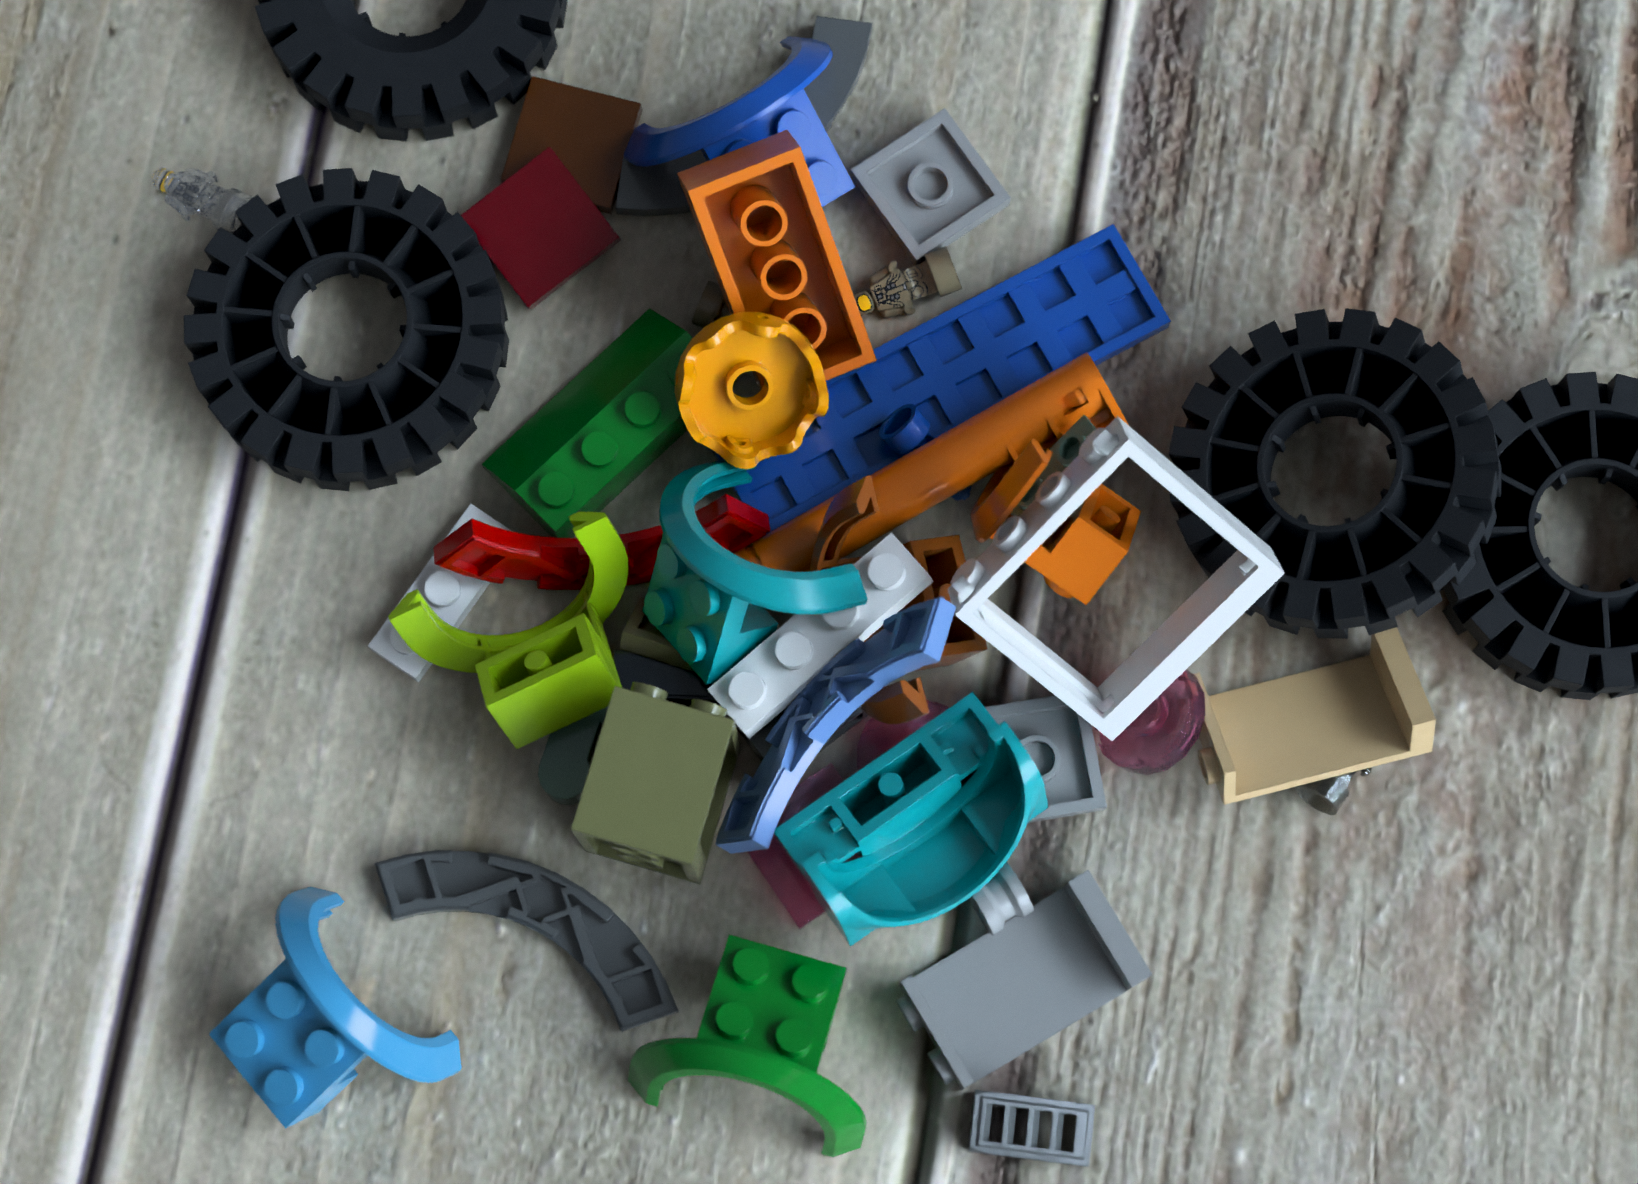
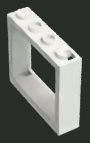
M1117 416L1106 428L1101 427L1094 430L1084 440L1080 447L1079 455L1062 473L1060 471L1054 472L1045 479L1036 493V499L1019 516L1013 515L1001 524L993 537V543L977 559H969L958 568L951 580L948 592L951 603L956 606L955 615L1113 741L1284 574V571L1269 545ZM1129 457L1234 546L1237 551L1099 687H1096L991 602L988 597Z

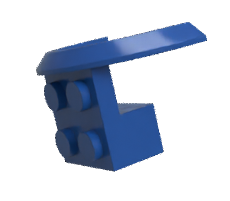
M793 36L780 41L782 47L792 50L791 54L773 74L727 104L687 122L665 128H654L646 123L641 124L634 129L623 156L633 165L652 166L701 150L706 161H709L788 130L801 147L821 206L827 205L855 188L804 90L830 63L833 57L830 46L816 39Z

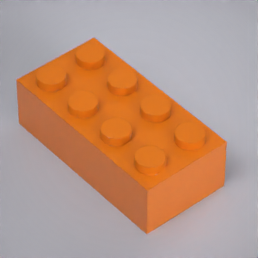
M788 130L677 173L730 315L739 312H762L780 317L794 325L814 348L821 361L826 381L877 361L801 147ZM752 371L755 381L761 390L764 385V376Z

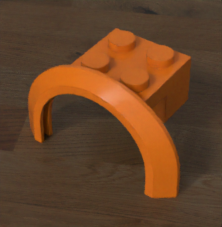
M1034 438L1016 461L993 473L974 504L970 517L975 539L979 543H984L989 538L993 540L997 529L1006 519L1012 516L1011 512L1048 465L1053 452L1049 449L1045 452ZM1101 483L1022 564L1026 563L1042 574L1046 584L1060 596L1068 599L1075 597L1084 605H1087L1128 553L1141 511Z

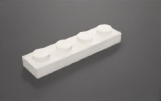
M892 532L853 564L859 571L868 599L865 605L826 614H795L707 689L716 701L727 709V714L735 720V723L749 739L788 707L825 665L846 646L858 638L864 642L883 625V620L899 612L933 583L928 572Z

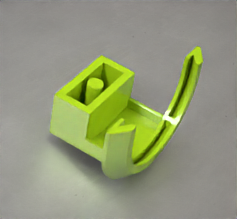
M579 511L569 516L574 526L572 528L573 532L589 556L587 578L579 594L563 611L536 627L504 635H481L466 632L443 621L432 610L418 589L407 593L388 616L389 621L405 643L423 659L446 669L477 673L486 708L516 749L608 707L614 687L622 688L603 623L613 612L622 597L628 579L629 567L625 546L606 513Z

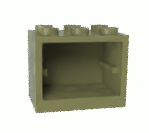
M633 682L630 690L615 686L571 831L586 852L700 885L741 749L735 720L726 718V708L708 701L692 699L690 707L667 701L668 692L652 685Z

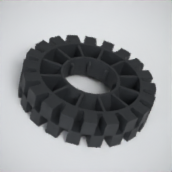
M258 0L259 5L255 6L265 37L287 79L289 77L293 79L299 94L314 108L320 111L326 106L329 108L336 123L358 133L361 132L366 123L374 126L380 139L407 142L408 130L411 128H422L426 141L454 136L452 122L467 117L470 125L475 129L498 117L494 103L502 97H506L515 105L528 91L531 81L530 72L533 67L537 66L546 70L557 48L554 31L555 28H564L567 0H466L460 11L448 23L444 21L440 24V28L417 36H406L405 33H399V36L391 35L374 28L366 12L357 13L355 10V0Z
M352 168L323 170V184L310 187L302 174L275 184L280 198L268 205L257 194L235 211L236 216L241 222L238 229L231 234L220 227L208 243L204 252L210 259L211 264L207 271L194 269L186 295L194 306L193 315H184V344L193 355L194 361L188 362L197 389L209 404L208 408L224 429L229 432L234 441L257 462L262 459L268 463L274 473L300 484L304 477L313 479L320 489L349 491L350 482L364 481L369 490L398 484L396 473L412 467L416 476L441 463L442 461L437 452L449 443L459 449L477 430L473 418L480 408L489 412L501 387L497 378L499 367H506L509 338L505 330V321H508L504 297L486 250L483 251L474 230L458 212L452 216L447 211L443 199L419 184L411 192L405 189L400 176L376 170L371 171L369 181H358ZM342 274H351L352 278H359V274H363L384 281L388 284L387 289L393 299L400 295L402 296L407 312L406 325H400L399 328L403 340L396 353L385 365L379 363L377 371L360 379L343 381L340 376H335L334 381L315 377L304 371L307 366L299 355L291 358L287 339L288 329H294V321L291 315L297 303L310 289L313 292L317 289L316 285L318 283Z
M1345 308L1344 318L1341 322H1329L1325 309L1296 313L1297 328L1281 333L1274 320L1248 333L1253 347L1240 355L1230 346L1209 365L1215 379L1208 387L1197 382L1193 386L1182 405L1188 420L1185 427L1174 426L1168 454L1176 467L1272 548L1284 571V574L1245 613L1252 616L1257 612L1264 616L1269 626L1295 635L1298 634L1300 627L1313 629L1317 638L1348 639V628L1365 626L1368 634L1372 635L1398 627L1395 616L1412 609L1418 618L1443 601L1439 590L1449 581L1459 586L1477 563L1474 551L1479 542L1483 544L1488 543L1497 519L1494 507L1496 497H1501V464L1498 457V444L1494 426L1488 415L1486 401L1473 377L1469 379L1465 377L1460 360L1440 341L1433 347L1425 343L1422 329L1397 318H1394L1389 328L1381 326L1378 323L1376 313L1373 311ZM1333 416L1357 418L1359 425L1363 427L1370 423L1382 431L1391 441V444L1386 446L1390 460L1397 459L1395 475L1389 490L1382 489L1380 493L1382 500L1370 512L1351 521L1350 517L1344 519V524L1321 526L1309 524L1306 516L1302 514L1297 519L1275 502L1273 498L1280 495V491L1276 481H1271L1272 466L1278 451L1282 453L1285 451L1286 446L1284 442L1295 431L1310 422L1315 421V424L1321 423L1322 418ZM1169 492L1170 502L1179 518L1176 521L1193 556L1209 578L1237 549Z
M1596 372L1568 373L1558 384L1551 386L1547 378L1520 388L1509 401L1505 402L1501 399L1488 410L1490 421L1493 422L1498 444V457L1501 464V497H1496L1494 504L1497 519L1488 543L1483 544L1479 542L1474 551L1477 563L1460 585L1457 586L1452 581H1449L1439 590H1444L1449 604L1442 612L1457 635L1468 630L1478 641L1477 646L1472 652L1490 667L1496 670L1504 663L1517 671L1513 679L1516 683L1538 692H1542L1549 686L1561 688V698L1591 700L1600 693H1609L1611 699L1638 693V582L1636 583L1630 577L1619 585L1621 590L1612 592H1595L1588 590L1589 585L1582 584L1579 587L1570 584L1556 574L1548 565L1551 562L1549 557L1544 558L1542 556L1534 526L1542 517V514L1537 513L1536 509L1544 491L1550 486L1558 491L1568 483L1567 479L1598 478V483L1603 485L1608 481L1626 491L1638 503V378L1616 374L1608 384L1597 383Z

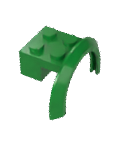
M729 934L697 1037L661 1039L649 1042L638 1048L630 1062L629 1083L646 1104L658 1107L660 1091H663L664 1084L679 1077L705 1075L743 1081L777 1093L796 1103L812 1115L824 1132L822 1155L833 1158L861 1148L867 1124L862 1109L849 1094L817 1073L833 1023L847 968Z

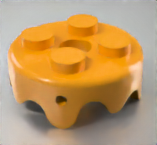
M739 312L721 317L705 326L687 345L680 357L675 373V397L678 409L692 438L697 443H701L715 451L730 465L740 469H751L766 458L786 455L796 451L801 446L803 437L812 422L817 417H824L829 407V393L822 364L809 340L789 322L780 317L762 312ZM755 371L764 376V385L756 395L740 397L733 392L734 381L742 373Z

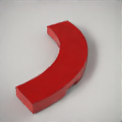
M724 494L709 505L695 511L698 521L708 535L731 553L748 546L770 532L768 514L728 494ZM473 518L433 547L434 564L465 576L503 584L505 577L537 581L538 589L581 590L589 569V556L578 538H554L517 533L490 526ZM661 525L619 534L628 557L629 571L626 585L640 584L651 580L657 551L663 535Z

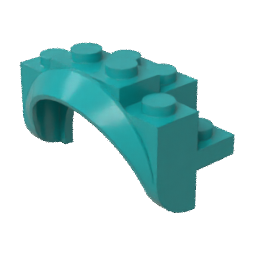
M971 692L775 829L774 835L810 884L816 900L851 947L877 928L921 923L942 915L969 899L999 872L1014 852L1028 822L1046 810L1048 802L1043 779L1022 743L1005 721L998 725L977 696ZM976 770L962 787L960 780ZM856 853L860 856V858L844 862Z

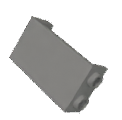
M1089 870L1068 881L1062 889L1033 905L1034 912L1026 917L1015 916L1004 923L1003 930L992 936L988 932L916 976H909L900 982L899 986L904 996L896 1000L897 1005L914 1032L922 1027L925 1028L936 1047L928 1052L927 1055L945 1085L955 1080L962 1091L1153 975Z

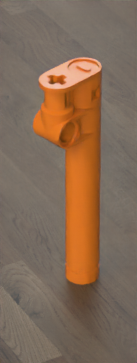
M1088 352L869 475L872 477L880 511L863 519L851 529L842 545L838 560L1000 468L1016 461L1033 438L1039 442L1046 452L1083 415L1088 417L1096 429L1106 428L1117 416L1129 425ZM838 494L754 541L752 546L748 548L743 547L733 554L752 563L772 569L809 572L813 549L823 518L829 505Z

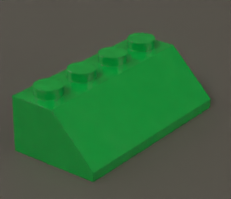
M649 308L481 464L482 467L551 537L573 538L575 536L572 529L574 526L569 516L579 511L601 512L687 431L675 397V373L680 357L693 337L686 330Z

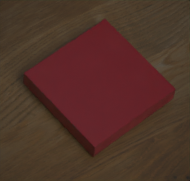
M550 146L461 214L463 219L476 233L481 247L486 250L490 259L529 309H533L621 241V238Z

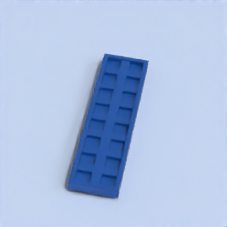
M1112 224L873 349L877 361L827 380L826 384L829 393L827 413L824 417H817L812 422L803 437L801 446L790 454L777 455L760 461L755 469L746 470L753 478L751 483L733 486L732 488L740 501L768 514L771 532L838 494L861 478L869 476L903 457L905 454L897 455L879 437V430L883 422L901 406L914 404L930 421L929 432L936 438L1080 355L1088 352L1097 366L1167 329L1171 320L1115 225ZM712 450L717 461L723 460L719 454Z

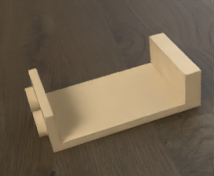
M1397 627L1372 634L1370 655L1211 696L1207 694L1200 672L1188 675V699L1180 702L1181 714L1188 735L1198 734L1203 749L1198 750V759L1203 778L1207 785L1216 783L1224 805L1429 753L1433 749L1436 718Z

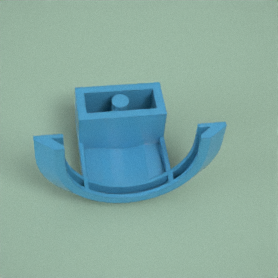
M311 886L288 894L277 907L275 915L276 932L286 959L209 1033L210 1037L285 1129L319 1113L359 1075L354 1068L367 1056L401 1076L425 1083L442 1081L462 1069L459 1039L451 1030L433 1038H420L404 1033L375 1015L347 988L329 962L323 950L318 931V921L330 917L333 914L330 909L341 906L344 900L336 892Z

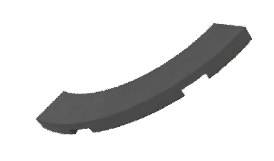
M816 16L811 39L827 43L833 52V57L821 74L808 84L804 90L826 132L832 127V122L844 107L848 97L852 95L867 58L873 23ZM701 150L652 166L633 165L623 156L615 207L616 213L619 215L660 216L690 212V207L677 173L706 162Z
M434 850L406 854L374 863L392 920L395 922L418 915L438 912H471L511 920L549 938L572 955L586 969L612 1008L621 1032L679 1012L665 978L651 954L634 932L607 905L583 887L556 872L529 861L497 853Z

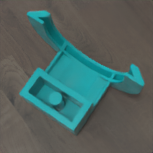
M724 459L684 470L676 475L664 489L659 506V520L663 535L642 610L649 621L657 627L677 650L681 658L691 666L706 685L718 681L777 630L778 622L766 609L793 614H826L865 605L868 600L859 571L852 563L811 572L777 570L747 561L731 553L710 537L698 521L694 509L695 504L704 496L714 491L751 483L753 479L746 471L751 469L736 468Z

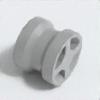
M1008 862L1003 865L999 872L984 887L969 898L981 922L992 936L1003 930L1005 921L1016 915L1024 918L1034 912L1027 892Z

